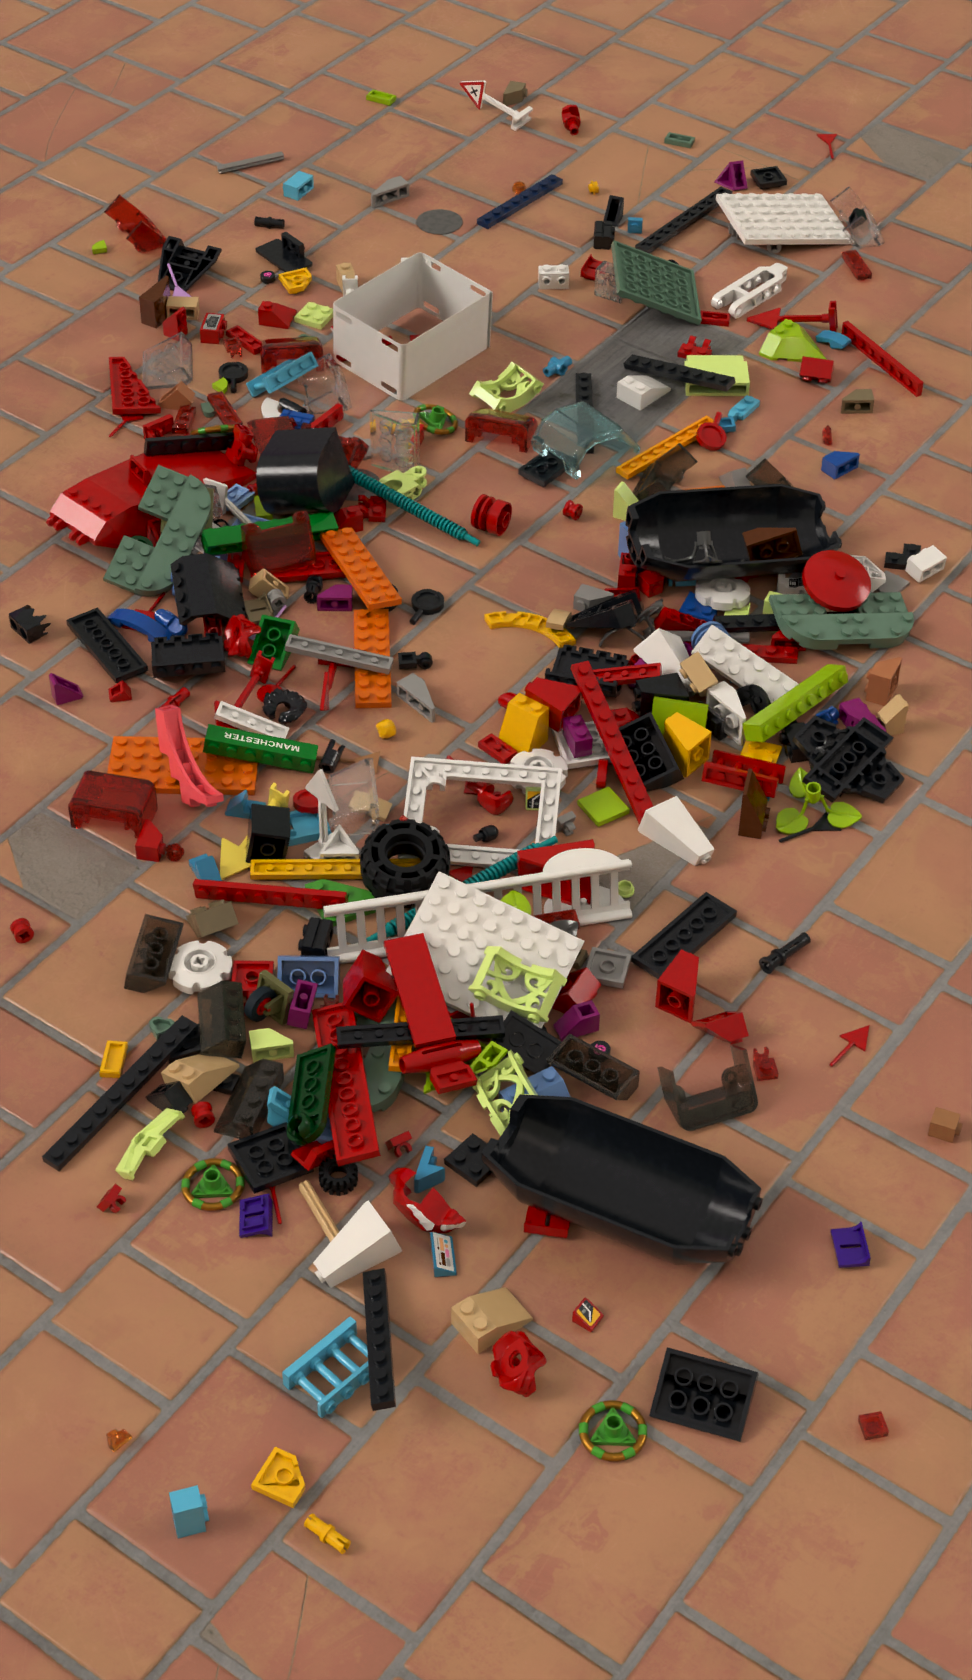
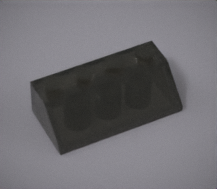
M145 914L126 972L124 989L146 993L166 985L184 923Z
M220 981L199 992L197 995L200 1055L242 1058L246 1044L242 982Z
M570 1033L546 1059V1063L615 1100H628L639 1086V1070Z
M261 1059L244 1068L214 1128V1133L242 1139L260 1131L268 1114L267 1101L269 1090L274 1086L280 1089L284 1081L283 1063Z

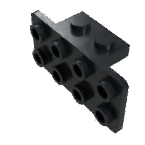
M287 232L281 233L282 241L275 239L255 248L259 255L284 272L312 266V262L304 256V244Z

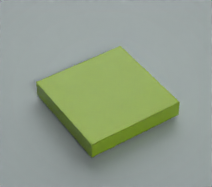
M610 787L577 800V805L597 827L630 813L629 807Z

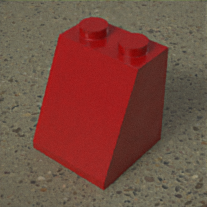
M536 677L533 682H529L525 687V696L549 707V727L558 733L563 729V718L574 716L580 710L582 694L576 685Z
M362 949L343 979V1007L378 1023L381 1022L399 995L395 981L386 972L387 968L381 957Z
M681 949L657 980L655 1007L688 1023L693 1021L699 957Z

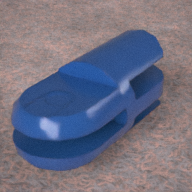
M158 609L155 612V620L174 636L186 635L188 626L179 624V618L172 612L164 609Z

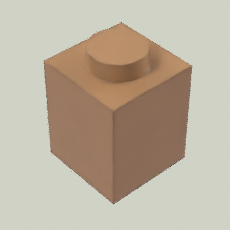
M936 1107L930 1122L928 1136L953 1143L955 1135L959 1136L963 1124L959 1123L961 1114Z

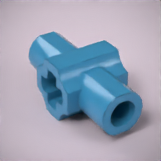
M567 355L561 359L556 357L550 358L548 365L543 368L544 375L547 377L555 373L560 376L564 375L568 366L572 364L571 357Z

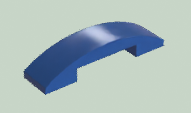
M116 609L107 617L111 624L119 628L126 625L147 635L149 642H153L154 637L167 636V640H171L170 636H173L160 623L134 610Z

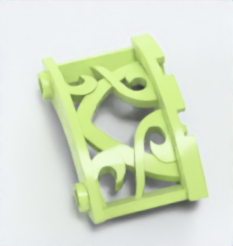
M511 362L498 376L497 380H477L469 394L472 397L482 399L490 405L494 413L506 414L526 405L541 391L544 383L520 365ZM517 388L515 396L509 398L500 397L502 391H511Z
M487 946L484 951L485 958L468 990L474 993L473 996L476 999L486 1001L507 1012L512 1010L533 1023L538 1024L539 1021L548 1022L549 1018L547 1016L560 987L565 986L567 979L556 969L534 964L531 967L521 964L522 959L512 955L501 946ZM494 960V971H491L489 968ZM509 969L513 972V974L507 976V972L505 970ZM486 975L495 978V980L490 979L486 983L492 986L491 990L482 986ZM519 975L524 976L525 986L531 993L511 999L504 987L503 981H513ZM535 980L538 981V983L534 984L533 987L531 986L530 981ZM538 996L544 999L539 1010L531 1007L533 1004L539 1006Z
M512 1050L508 1051V1057L500 1061L496 1067L487 1070L480 1076L476 1074L477 1084L472 1086L478 1093L476 1096L483 1109H489L490 1121L500 1136L510 1121V1110L508 1111L504 1107V1111L500 1112V1108L502 1106L511 1108L520 1094L537 1095L522 1066L524 1063L518 1052L514 1054ZM503 1081L516 1083V1092L512 1104L504 1099L492 1101L499 1093L501 1082ZM525 1088L529 1094H524Z

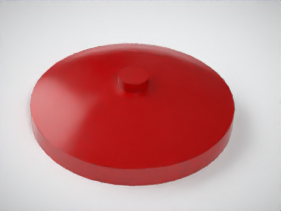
M835 550L818 552L809 558L802 572V582L808 595L816 603L829 610L838 612L855 610L866 601L871 590L870 577L865 567L857 559L844 552Z

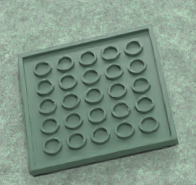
M613 240L611 248L617 295L633 300L635 303L644 304L648 308L660 310L664 314L668 313L675 318L684 319L691 324L699 325L702 319L694 270Z

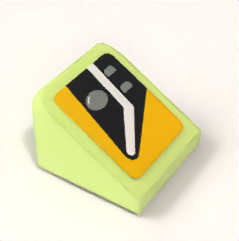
M526 787V810H539L541 787Z

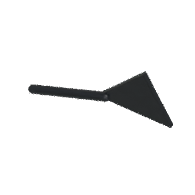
M825 812L813 827L781 838L779 842L787 841L810 831H841L842 829L832 826L827 820L828 813Z

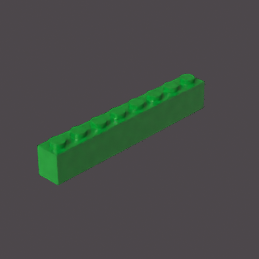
M333 512L306 514L298 517L291 516L284 519L208 528L202 531L201 543L204 552L214 556L320 540V534L329 530L338 531V525Z

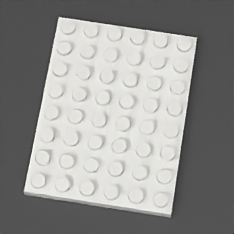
M716 194L715 199L744 245L852 244L853 238L822 194Z
M440 871L437 873L405 936L424 933L447 1006L471 1017L470 1003H473L475 1017L503 1015V1020L506 1019L509 1012L486 1001L476 999L473 996L474 993L468 990L485 958L484 951L487 946H501L512 955L522 959L521 964L531 967L534 964L556 969L567 978L585 942ZM494 960L489 968L491 971H494ZM389 965L386 972H388L393 978L391 968ZM505 970L507 972V976L513 974L511 970ZM486 975L482 986L491 990L492 986L486 983L490 979L495 980V978ZM519 975L513 981H503L504 987L511 999L531 993L525 986L524 976ZM535 980L530 981V984L533 987L534 984L538 983V981ZM562 986L560 987V990H559V992H558V994H557V996H556V999H557V997H558V995H559V993H560V991H561V989H562ZM538 996L539 1006L533 1004L531 1007L539 1010L544 999ZM539 1021L538 1024H533L542 1029L545 1022Z

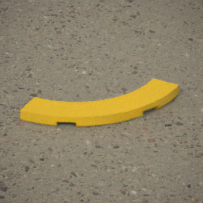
M501 611L484 614V620L490 629L503 627L525 628L545 635L559 648H563L564 644L576 645V639L567 629L564 628L562 631L546 628V621L548 619L546 617L517 611V613Z

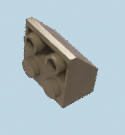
M224 899L208 903V908L200 906L191 909V914L186 915V919L197 937H204L239 924L231 901L225 902Z

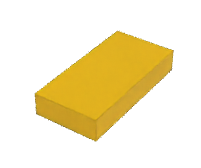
M107 1040L99 1071L100 1077H121L128 1050V1042Z

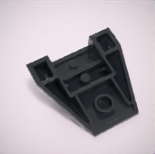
M168 236L162 247L158 282L165 276H169L170 290L174 291L175 285L167 266L169 263L178 286L186 292L216 263L222 249L208 245L205 251L185 247L180 238Z

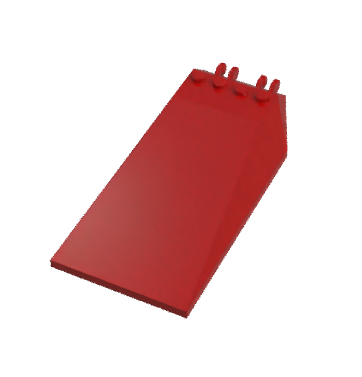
M221 451L146 456L142 453L135 456L149 470L152 477L158 465L188 477L191 474L203 484L204 478L226 484L228 489L236 483L245 486L256 479V472L244 465L232 463ZM129 459L94 474L62 492L51 508L50 517L47 519L46 524L49 527L53 526L56 531L66 527L72 531L68 538L71 541L76 540L79 546L90 542L95 546L118 549L124 535L128 537H146L147 521L156 517L138 510L139 503L148 485H144L129 470Z

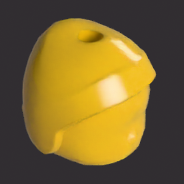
M385 719L376 724L379 737L382 739H388L396 735V727L392 720Z

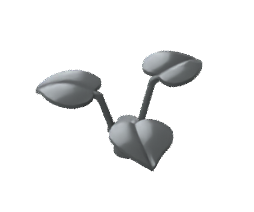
M711 531L697 532V542H695L691 556L683 559H671L664 556L665 560L677 563L693 561L694 564L722 563V560L717 558L713 541H711ZM698 546L699 549H704L705 558L693 561L695 560ZM711 548L714 557L708 555V549Z
M663 599L651 604L638 616V618L642 617L638 623L645 619L649 626L642 631L644 635H641L632 628L627 630L640 637L642 641L651 635L656 629L649 618L653 614L660 613L663 607ZM613 628L602 637L599 647L601 648L604 640L610 634L620 629Z

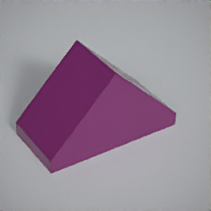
M53 673L49 674L51 693L56 705L72 702L84 697L79 685Z

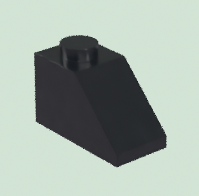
M180 1081L161 1084L146 1096L150 1103L162 1111L170 1108L185 1113L189 1109L187 1106L193 1102Z

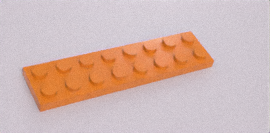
M346 527L338 531L329 530L320 534V540L368 610L402 604V598L352 527Z
M389 609L354 610V649L390 657ZM355 667V709L392 708L391 670L388 675Z

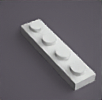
M223 701L220 702L214 716L216 720L248 732L285 739L289 731V727Z

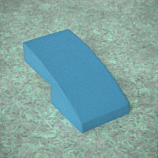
M823 330L815 336L817 342H827L830 344V348L843 349L851 343V339L847 336L830 330Z

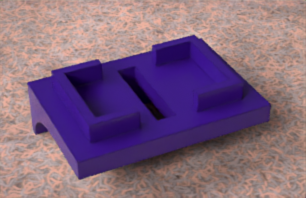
M269 1193L240 1200V1238L258 1234L273 1236V1201Z
M862 1222L850 1228L831 1229V1237L839 1268L870 1266L871 1258ZM860 1246V1247H856V1248H842V1249H841V1247Z

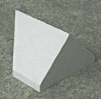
M340 824L321 849L320 859H359V850Z

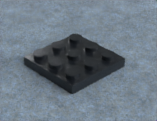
M287 1122L228 1143L230 1154L254 1194L314 1172V1169L308 1171L291 1156L293 1150L302 1146L296 1145L288 1138Z

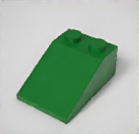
M262 615L259 623L261 632L255 636L252 653L247 664L253 665L257 653L261 650L263 651L261 656L269 660L272 657L276 658L272 670L282 671L291 652L285 651L287 639L290 634L298 636L300 629L296 621Z

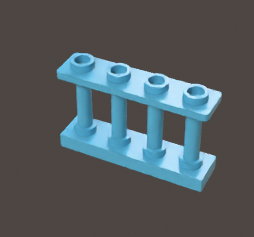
M308 352L296 360L294 357H291L247 382L246 385L252 397H256L266 390L268 393H272L319 365L313 353Z
M351 1316L282 1372L283 1385L288 1390H291L295 1385H300L318 1401V1416L321 1418L326 1414H331L338 1404L344 1399H349L357 1388L369 1382L368 1361L359 1367L339 1350L346 1343H351L368 1358L367 1345L356 1336L357 1323ZM329 1357H334L352 1374L342 1381L323 1362ZM312 1371H317L335 1389L325 1396L305 1377Z

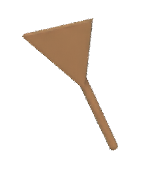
M380 751L355 759L340 758L339 762L356 763L376 774ZM317 756L316 759L321 760L322 757Z

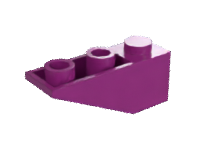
M859 697L840 703L839 719L846 727H854L865 717L887 733L886 728L880 724L876 716L870 712L867 705Z

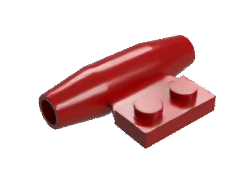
M475 1039L455 1040L423 1047L400 1057L399 1068L403 1074L430 1072V1081L438 1094L475 1086L478 1079L469 1064L466 1065L464 1062L478 1057L481 1053V1045Z

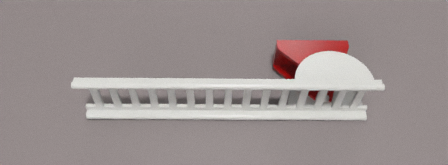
M593 839L517 851L518 876L467 884L483 893L494 891V898L498 900L502 899V890L513 888V890L521 894L522 890L533 893V916L548 924L558 920H574L579 923V926L632 918L630 901H624L618 894V872L630 870L632 862L629 859L621 860L607 851L595 849ZM610 873V889L599 886V875ZM428 890L323 906L324 918L336 916L338 946L327 948V956H340V964L355 962L362 949L381 958L387 957L383 942L404 937L406 934L404 905L415 904L417 913ZM541 896L548 898L544 905V914H542ZM395 907L397 937L386 939L384 908ZM376 910L378 940L367 942L364 911ZM356 913L358 943L347 945L344 915Z

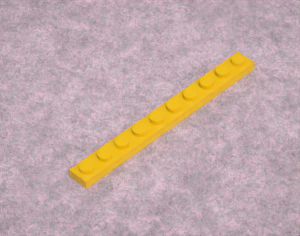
M420 858L389 859L390 862L401 867H411L422 861ZM251 859V880L363 879L360 871V859Z

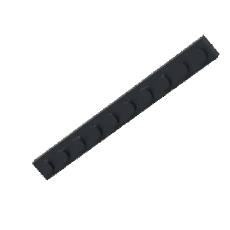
M722 186L636 244L635 248L650 254L719 206L715 199L716 194H732L733 191Z
M182 1015L42 1156L43 1162L60 1171L199 1030L198 1024Z

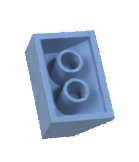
M279 955L277 978L294 991L298 979L317 983L315 998H338L340 956Z
M553 1066L528 1077L537 1095L570 1097L564 1079ZM516 1084L499 1091V1099L507 1100L512 1104L515 1097ZM525 1088L524 1094H529ZM502 1106L500 1108L502 1112L504 1111V1107L508 1111L510 1110V1108H508L507 1106Z

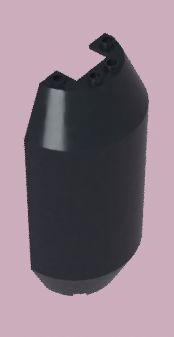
M784 484L659 491L628 506L626 513V526H628L626 540L629 554L634 564L676 582L801 573L811 556L825 550L837 551L841 548L842 541L836 531H833L831 538L827 534L826 526L821 520L826 504L819 493ZM755 528H796L803 555L796 558L749 561L742 533ZM711 531V541H713L717 558L722 560V563L694 564L693 561L705 558L704 549H699V546L693 561L677 563L665 560L664 556L671 559H683L691 556L695 542H697V532ZM711 548L708 549V555L714 557Z
M520 1094L510 1108L509 1125L499 1140L491 1138L481 1152L482 1162L519 1202L675 1265L730 1262L735 1256H740L744 1247L743 1241H748L752 1232L750 1225L755 1211H759L763 1198H760L761 1187L726 1156L573 1097Z

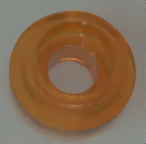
M520 181L515 182L512 186V191L516 194L526 190L525 183Z

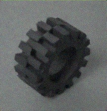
M334 1154L333 1159L328 1156L326 1161L323 1160L321 1166L319 1165L321 1188L323 1187L325 1192L329 1190L330 1195H333L334 1192H336L337 1196H340V1192L346 1195L348 1190L352 1192L354 1187L357 1186L358 1167L356 1162L338 1166L336 1155ZM334 1172H344L347 1174L343 1178H333L330 1176Z

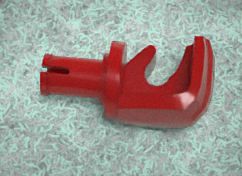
M567 105L562 108L563 125L570 131L571 135L579 133L578 128L580 127L581 119L577 105Z
M468 781L466 788L477 794L479 804L493 815H499L507 810L514 799L510 790L502 795L499 791L494 792L495 788L491 783L483 785L480 782Z

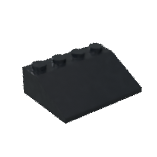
M651 712L619 727L646 791L666 788L684 779Z
M667 1347L649 1416L741 1442L759 1374L756 1371Z

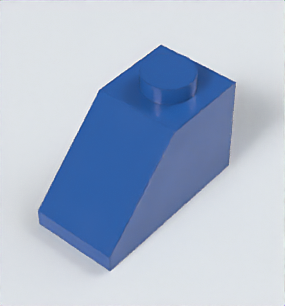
M834 451L823 457L821 471L835 480L858 468L860 454Z

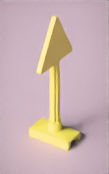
M273 783L269 789L268 806L288 808L290 791L286 790L283 794L276 790L277 784ZM247 836L239 846L225 838L221 839V880L251 867V863L246 862Z

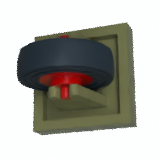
M265 969L259 973L257 989L250 994L246 1001L244 1013L250 1020L255 1022L262 1021L269 1015L279 1024L284 1025L288 1021L294 990Z

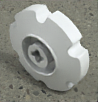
M735 578L699 580L696 583L695 598L702 605L710 606L712 609L731 611L733 608H743L749 603L750 587L745 581Z
M532 749L531 752L522 751L516 754L510 761V764L562 768L560 790L566 784V777L568 776L567 764L561 756H554L553 751L546 749ZM512 785L515 789H522L523 794H526V787H535Z
M197 940L183 944L177 948V954H172L169 957L167 963L169 979H173V986L187 994L201 992L202 995L221 989L223 981L230 980L233 970L232 958L227 956V949L212 941L202 944Z

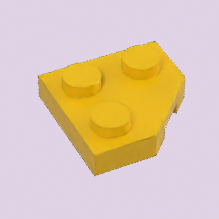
M307 268L278 274L280 282L289 294L304 291L312 281V275Z
M274 1447L252 1482V1490L294 1508L305 1491L304 1479L301 1475L296 1456Z

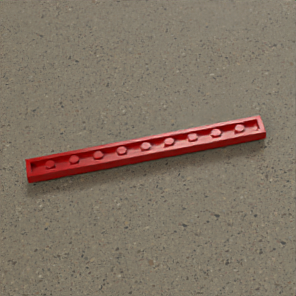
M589 661L572 664L570 667L640 825L645 810L653 807V804Z

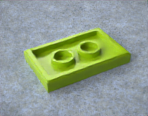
M654 696L652 715L662 735H664L665 720L676 712L706 728L709 704Z

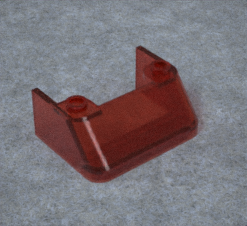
M120 194L104 211L116 221V226L122 232L124 230L128 232L129 235L126 239L134 245L138 252H148L163 247L167 238L148 216Z

